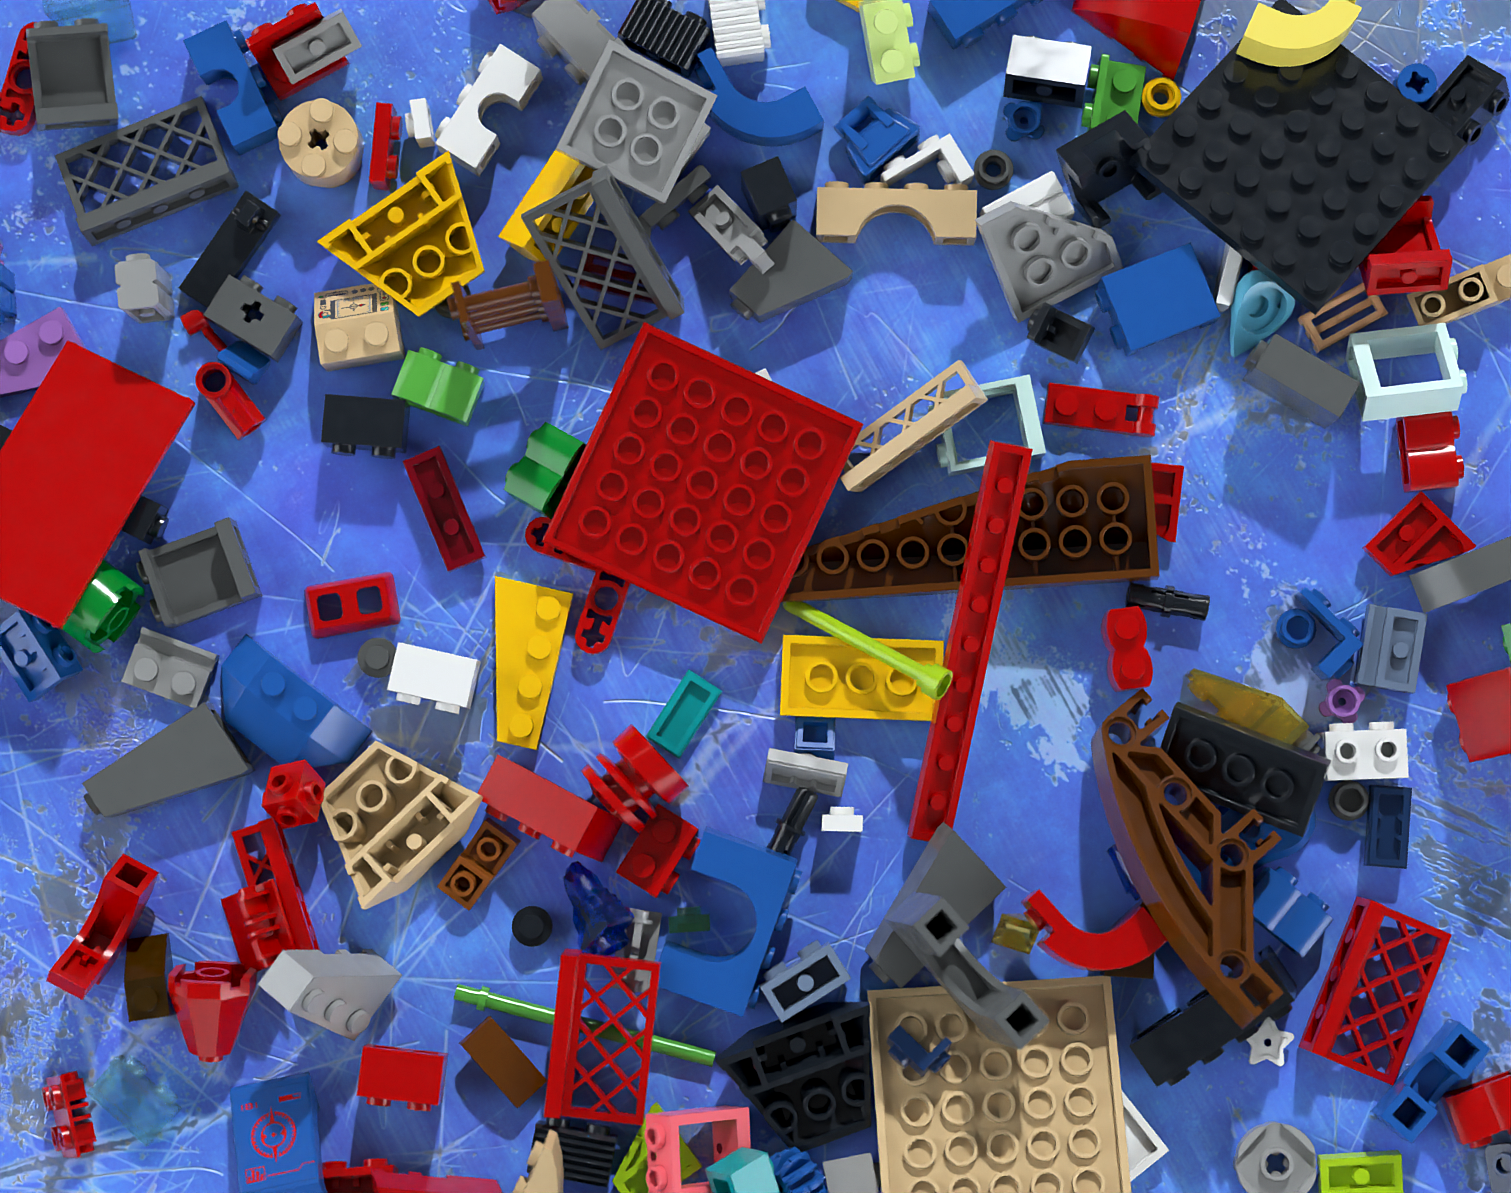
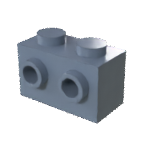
M815 940L797 952L800 957L798 961L788 967L782 961L762 974L766 981L760 984V989L781 1022L851 979L829 942L820 945L819 941Z

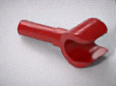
M192 310L180 317L190 336L202 331L204 336L219 352L228 347L213 331L203 312Z

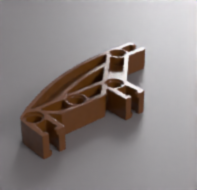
M1142 688L1107 716L1092 736L1091 751L1094 770L1107 821L1125 867L1157 926L1187 968L1241 1029H1244L1284 993L1254 960L1253 866L1269 853L1282 838L1275 831H1272L1264 840L1260 838L1255 843L1257 849H1249L1247 844L1239 838L1240 832L1243 834L1247 833L1254 825L1259 826L1264 821L1254 808L1224 834L1221 832V813L1161 748L1143 746L1162 729L1170 717L1162 709L1153 720L1150 718L1144 723V728L1140 729L1136 726L1135 722L1128 715L1131 712L1135 715L1143 705L1147 706L1152 701L1150 695ZM1109 734L1117 735L1121 739L1122 744L1114 743L1110 739ZM1164 794L1172 795L1178 805L1169 803ZM1176 846L1201 872V891L1189 873ZM1220 854L1227 855L1232 860L1233 867L1226 865L1222 861ZM1220 965L1228 966L1234 974V979L1226 977L1221 971ZM1240 985L1260 1002L1256 1008L1240 989Z

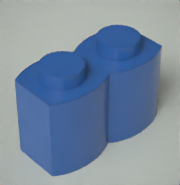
M1279 866L1276 870H1273L1270 867H1265L1253 881V920L1297 956L1304 957L1334 920L1326 913L1330 907L1312 892L1307 897L1294 887L1298 880L1284 868Z

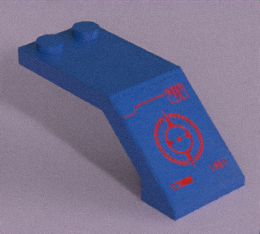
M304 1072L231 1088L229 1093L239 1193H327L323 1178L317 1122L320 1106L310 1073Z

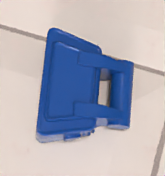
M870 96L866 97L834 126L839 136L847 141L848 144L845 147L846 154L852 168H855L863 184L872 182L884 171L883 167L888 162L903 155L920 138V128L917 123L891 108L884 111ZM870 116L873 121L858 134L854 129Z

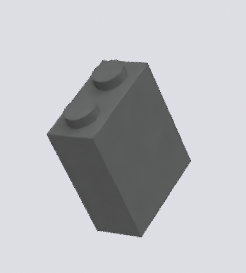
M1276 333L1267 342L1261 339L1258 345L1253 347L1242 366L1248 370L1242 381L1324 429L1341 417L1360 382Z

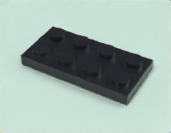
M1177 702L1174 705L1160 746L1209 801L1244 815L1254 808L1261 815L1264 823L1303 837L1306 833L1332 761L1181 702Z

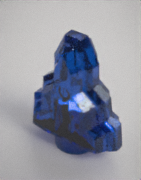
M579 861L572 862L566 868L563 882L565 891L573 906L572 920L579 935L578 946L582 953L612 955L623 949L630 942L625 930L631 925L635 917L629 907L624 906L615 894H612L606 887H603L599 878L591 870L587 869Z

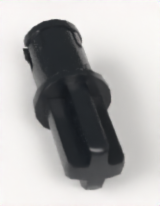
M805 787L796 789L782 819L777 818L776 823L778 825L766 848L789 856L791 855L800 835L804 836L806 833L803 827L818 799L816 793Z

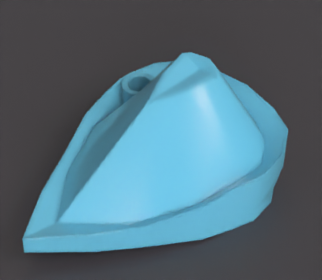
M1251 270L1245 274L1235 288L1231 305L1230 350L1233 358L1258 344L1261 339L1264 340L1279 329L1290 317L1295 306V298L1260 270Z

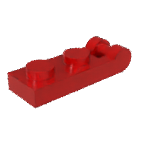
M1049 382L1043 424L1139 437H1155L1156 424L1152 422L1154 410H1157L1159 406V396ZM1127 407L1138 409L1137 421L1125 420Z

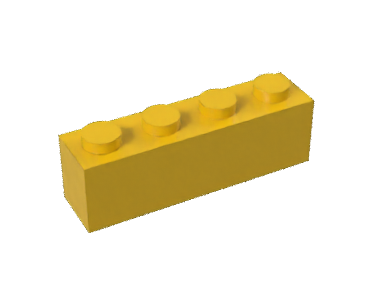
M554 150L498 237L525 258L534 262L546 260L521 219V214L590 179L592 172L595 170ZM587 192L574 199L571 212L585 215L594 201L591 194ZM567 203L560 206L559 208L565 210ZM547 213L537 218L535 222L542 232L558 236L563 218ZM568 219L563 237L569 239L580 222ZM548 242L551 249L554 250L555 244ZM560 245L558 255L564 246Z

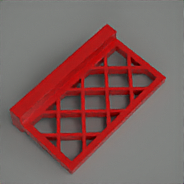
M1357 896L1298 1047L1393 1086L1452 934L1387 908L1383 904ZM1384 916L1395 920L1401 933V937L1383 944L1379 934V928ZM1406 925L1415 928L1416 930L1409 933ZM1425 933L1436 937L1437 940L1431 954L1419 959L1412 939ZM1405 943L1412 963L1394 970L1387 950ZM1379 954L1387 974L1369 982L1364 971L1367 959ZM1415 969L1420 981L1416 992L1404 996L1397 977ZM1360 980L1361 986L1357 987L1358 982ZM1390 981L1397 1000L1379 1008L1372 988ZM1365 992L1372 1012L1354 1020L1349 1009L1352 997ZM1400 1007L1405 1018L1404 1025L1401 1030L1389 1034L1382 1015ZM1345 1018L1347 1023L1342 1025L1343 1020ZM1376 1019L1383 1038L1364 1046L1357 1026ZM1350 1030L1357 1050L1344 1056L1331 1052L1337 1036ZM1386 1045L1391 1058L1385 1073H1382L1373 1068L1368 1053ZM1361 1057L1363 1064L1353 1061V1059Z
M566 948L563 951L560 959L544 1117L560 1119L561 1116L643 1126L661 962L582 953V950ZM587 964L603 965L614 979L596 992L586 980ZM613 967H621L626 969L622 971L620 974H618ZM633 969L651 971L650 986L639 996H636L622 979ZM618 983L631 999V1002L614 1014L600 996L614 984ZM586 989L591 997L583 1002L584 990ZM647 995H649L648 1005L646 1009L645 1006L641 1003V1000L644 999ZM595 1000L609 1019L592 1032L581 1018L582 1010ZM633 1006H636L646 1018L645 1028L632 1037L618 1018ZM613 1023L627 1042L610 1055L596 1036ZM580 1029L587 1036L581 1042H579ZM644 1035L642 1049L636 1041ZM591 1041L604 1057V1060L587 1072L578 1061L577 1055L578 1050ZM632 1046L642 1059L641 1068L628 1077L614 1058ZM609 1064L623 1082L606 1095L592 1076ZM577 1069V1071L581 1074L582 1078L575 1082V1074ZM640 1076L639 1088L637 1089L632 1081ZM585 1081L600 1098L590 1108L572 1106L574 1090ZM627 1086L637 1099L636 1114L619 1112L610 1101V1098ZM605 1104L609 1111L600 1110L598 1108Z

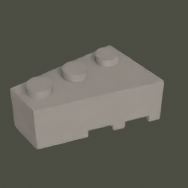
M545 0L532 13L539 36L536 42L550 57L553 58L557 54L567 64L564 70L578 85H581L583 82L588 83L609 39L629 49L619 37L615 38L599 22L601 18L593 9L588 11L577 0Z

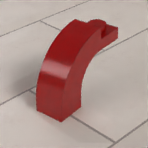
M123 853L103 878L96 902L87 920L73 942L49 970L46 981L81 1000L84 999L95 983L99 985L127 943V939H129L150 898L159 872Z
M1040 889L1031 892L1020 902L1027 909L1023 914L1029 923L1038 931L1044 928L1048 932L1037 945L1053 959L1073 968L1087 971H1107L1127 967L1149 957L1167 941L1154 918L1144 907L1135 908L1108 932L1094 934L1073 926Z

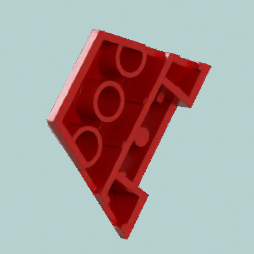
M1074 0L1071 12L1109 39H1115L1134 53L1133 56L1140 61H1146L1160 71L1164 78L1173 81L1201 0Z

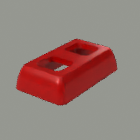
M391 572L307 586L304 590L311 635L315 639L397 625L401 621L394 576ZM374 586L378 587L381 594L382 609L379 612L362 614L359 610L358 590ZM339 594L343 611L342 617L335 620L322 621L319 615L318 598L323 595Z

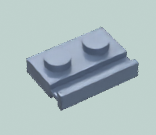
M1368 604L1366 606L1361 638L1363 645L1359 651L1354 684L1410 694L1415 693L1428 614Z

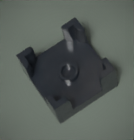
M1125 110L1056 149L1073 205L1091 226L1099 229L1111 222L1110 216L1101 207L1099 202L1132 184L1145 200H1150L1163 193L1129 165L1131 157L1141 147L1145 151L1151 150L1152 147L1147 134Z

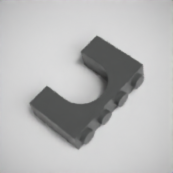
M913 892L884 919L988 1040L1021 1050L1050 1022L1024 990L1009 987L999 981L970 953L960 940V937L969 929V926L944 897Z

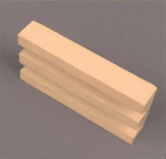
M1363 282L1329 300L1316 315L1309 311L1297 319L1299 324L1305 328L1307 338L1311 339L1314 344L1313 348L1316 353L1388 314L1379 296L1369 295L1367 299L1316 327L1311 320L1360 293L1366 292ZM1371 305L1374 306L1376 311L1324 340L1320 337V333Z

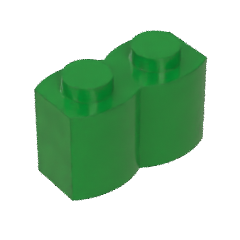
M545 422L539 429L534 430L530 434L526 443L527 450L525 456L509 468L505 477L506 484L504 490L514 499L552 519L586 444Z

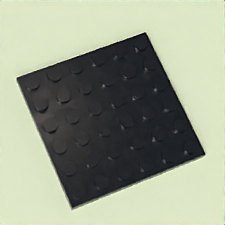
M1277 0L1271 6V8L1285 14L1304 15L1286 0ZM1240 40L1149 138L1152 149L1145 151L1141 147L1131 157L1129 165L1316 315L1460 154L1467 143L1457 135L1453 136L1451 130L1413 100L1405 98L1399 89L1342 44L1325 57L1312 63L1292 67H1279L1261 64L1236 54L1241 43Z

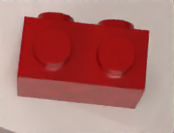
M367 1044L362 1049L357 1096L367 1097L366 1104L391 1106V1100L407 1102V1109L431 1111L432 1105H439L443 1101L448 1053Z

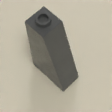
M203 702L82 784L88 792L84 795V799L90 809L96 815L101 813L103 817L113 818L249 775L255 769L211 703Z
M944 822L936 829L864 950L874 960L868 967L884 984L892 979L901 989L924 967L923 963L884 920L913 892L944 897L968 925L1006 888L962 838Z

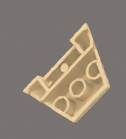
M378 741L369 746L324 789V800L321 803L333 838L338 842L345 860L347 873L351 876L359 895L357 898L363 910H367L407 891L466 835L483 799L478 793L453 782L449 778L428 769Z

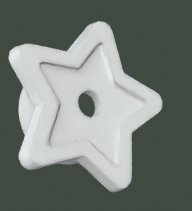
M1268 1017L1257 1027L1259 1030L1246 1039L1251 1047L1248 1061L1253 1065L1267 1059L1281 1067L1284 1065L1283 1048L1294 1039L1293 1033L1278 1030L1275 1022ZM1265 1039L1271 1040L1270 1046L1264 1045Z

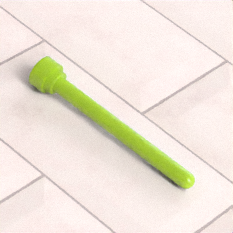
M805 602L783 603L784 609L791 614L917 680V686L921 687V692L925 695L939 700L947 692L953 673L939 664H934L933 666L926 664L923 666Z

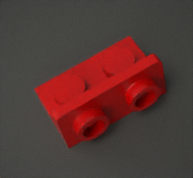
M657 804L655 808L658 816L654 819L649 817L645 824L646 827L639 833L616 871L617 874L655 898L659 896L660 892L666 895L670 893L680 876L679 873L674 871L682 857L690 860L701 839L696 837L699 828L660 804Z

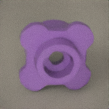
M1339 679L1330 680L1326 684L1328 691L1326 698L1319 704L1320 713L1324 717L1332 715L1340 718L1342 723H1354L1358 718L1356 712L1360 707V703L1365 699L1363 689L1358 686L1343 685ZM1340 698L1345 699V704L1343 706L1339 705L1338 700Z

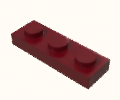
M438 446L404 460L403 464L448 572L451 573L487 558L442 448Z

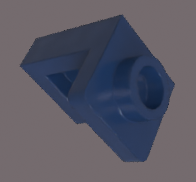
M900 1025L887 1037V1044L891 1047L887 1052L892 1059L904 1069L910 1065L921 1077L929 1070L936 1074L951 1058L947 1051L950 1049L952 1042L947 1037L930 1053Z

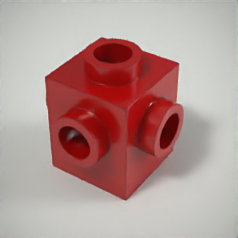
M306 760L271 767L266 789L262 797V807L282 829L317 822L321 803L324 800L326 783Z

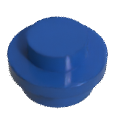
M1290 609L1284 612L1278 618L1275 627L1279 641L1284 646L1292 649H1300L1309 645L1315 638L1317 629L1314 618L1302 609Z

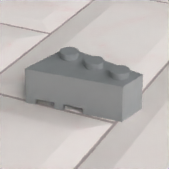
M337 949L335 954H324L320 950H283L258 985L289 1012L355 1041L357 1036L368 1027L371 1017L401 978L402 974L372 949H363L361 954H351L346 949Z

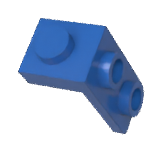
M1304 587L1294 597L1338 640L1311 670L1321 680L1329 679L1332 675L1339 679L1352 667L1354 662L1350 657L1363 645L1357 638L1360 633L1350 621L1344 617L1339 620L1328 609L1331 603L1320 591L1315 588L1310 591L1307 587Z

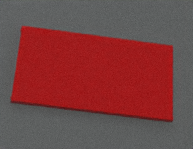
M67 340L0 450L1 600L51 624L54 628L63 629L83 592L92 580L195 406L193 400L77 345L75 342Z

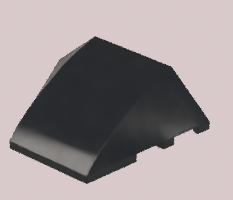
M824 1002L800 1011L783 1022L778 1019L749 1030L715 1058L717 1064L723 1071L728 1073L739 1086V1090L755 1105L765 1121L789 1149L795 1146L802 1153L871 1127L869 1002Z

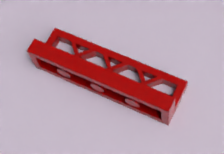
M271 817L259 821L258 824L233 831L232 836L247 885H258L257 882L265 868L272 871L296 949L320 950L284 830ZM261 832L266 848L263 860L248 853L244 837ZM251 861L259 865L256 873H254Z

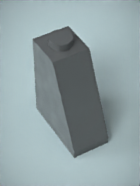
M793 219L765 250L768 257L775 264L764 274L752 264L729 290L730 298L734 300L730 305L745 320L748 321L753 317L761 323L847 285L852 279L853 271Z

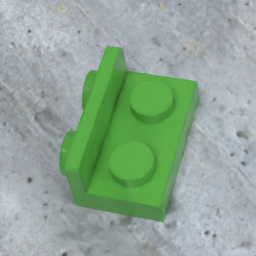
M1101 54L1098 64L1090 65L1087 88L1094 90L1092 103L1085 102L1081 126L1088 127L1087 131L1124 110L1138 123L1146 66L1110 61V55Z

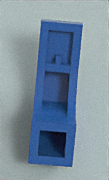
M712 47L697 54L699 68L694 71L701 86L706 90L711 88V92L718 95L708 115L721 129L731 136L758 146L776 147L803 141L823 131L824 120L805 86L776 101H754L743 96L733 87Z

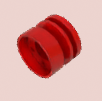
M631 724L612 741L615 749L621 756L617 763L599 753L596 758L607 772L600 776L589 764L581 772L587 778L592 790L591 792L618 821L629 825L639 833L646 825L635 813L638 808L641 807L654 819L658 814L649 800L652 795L656 794L662 800L671 804L689 785Z

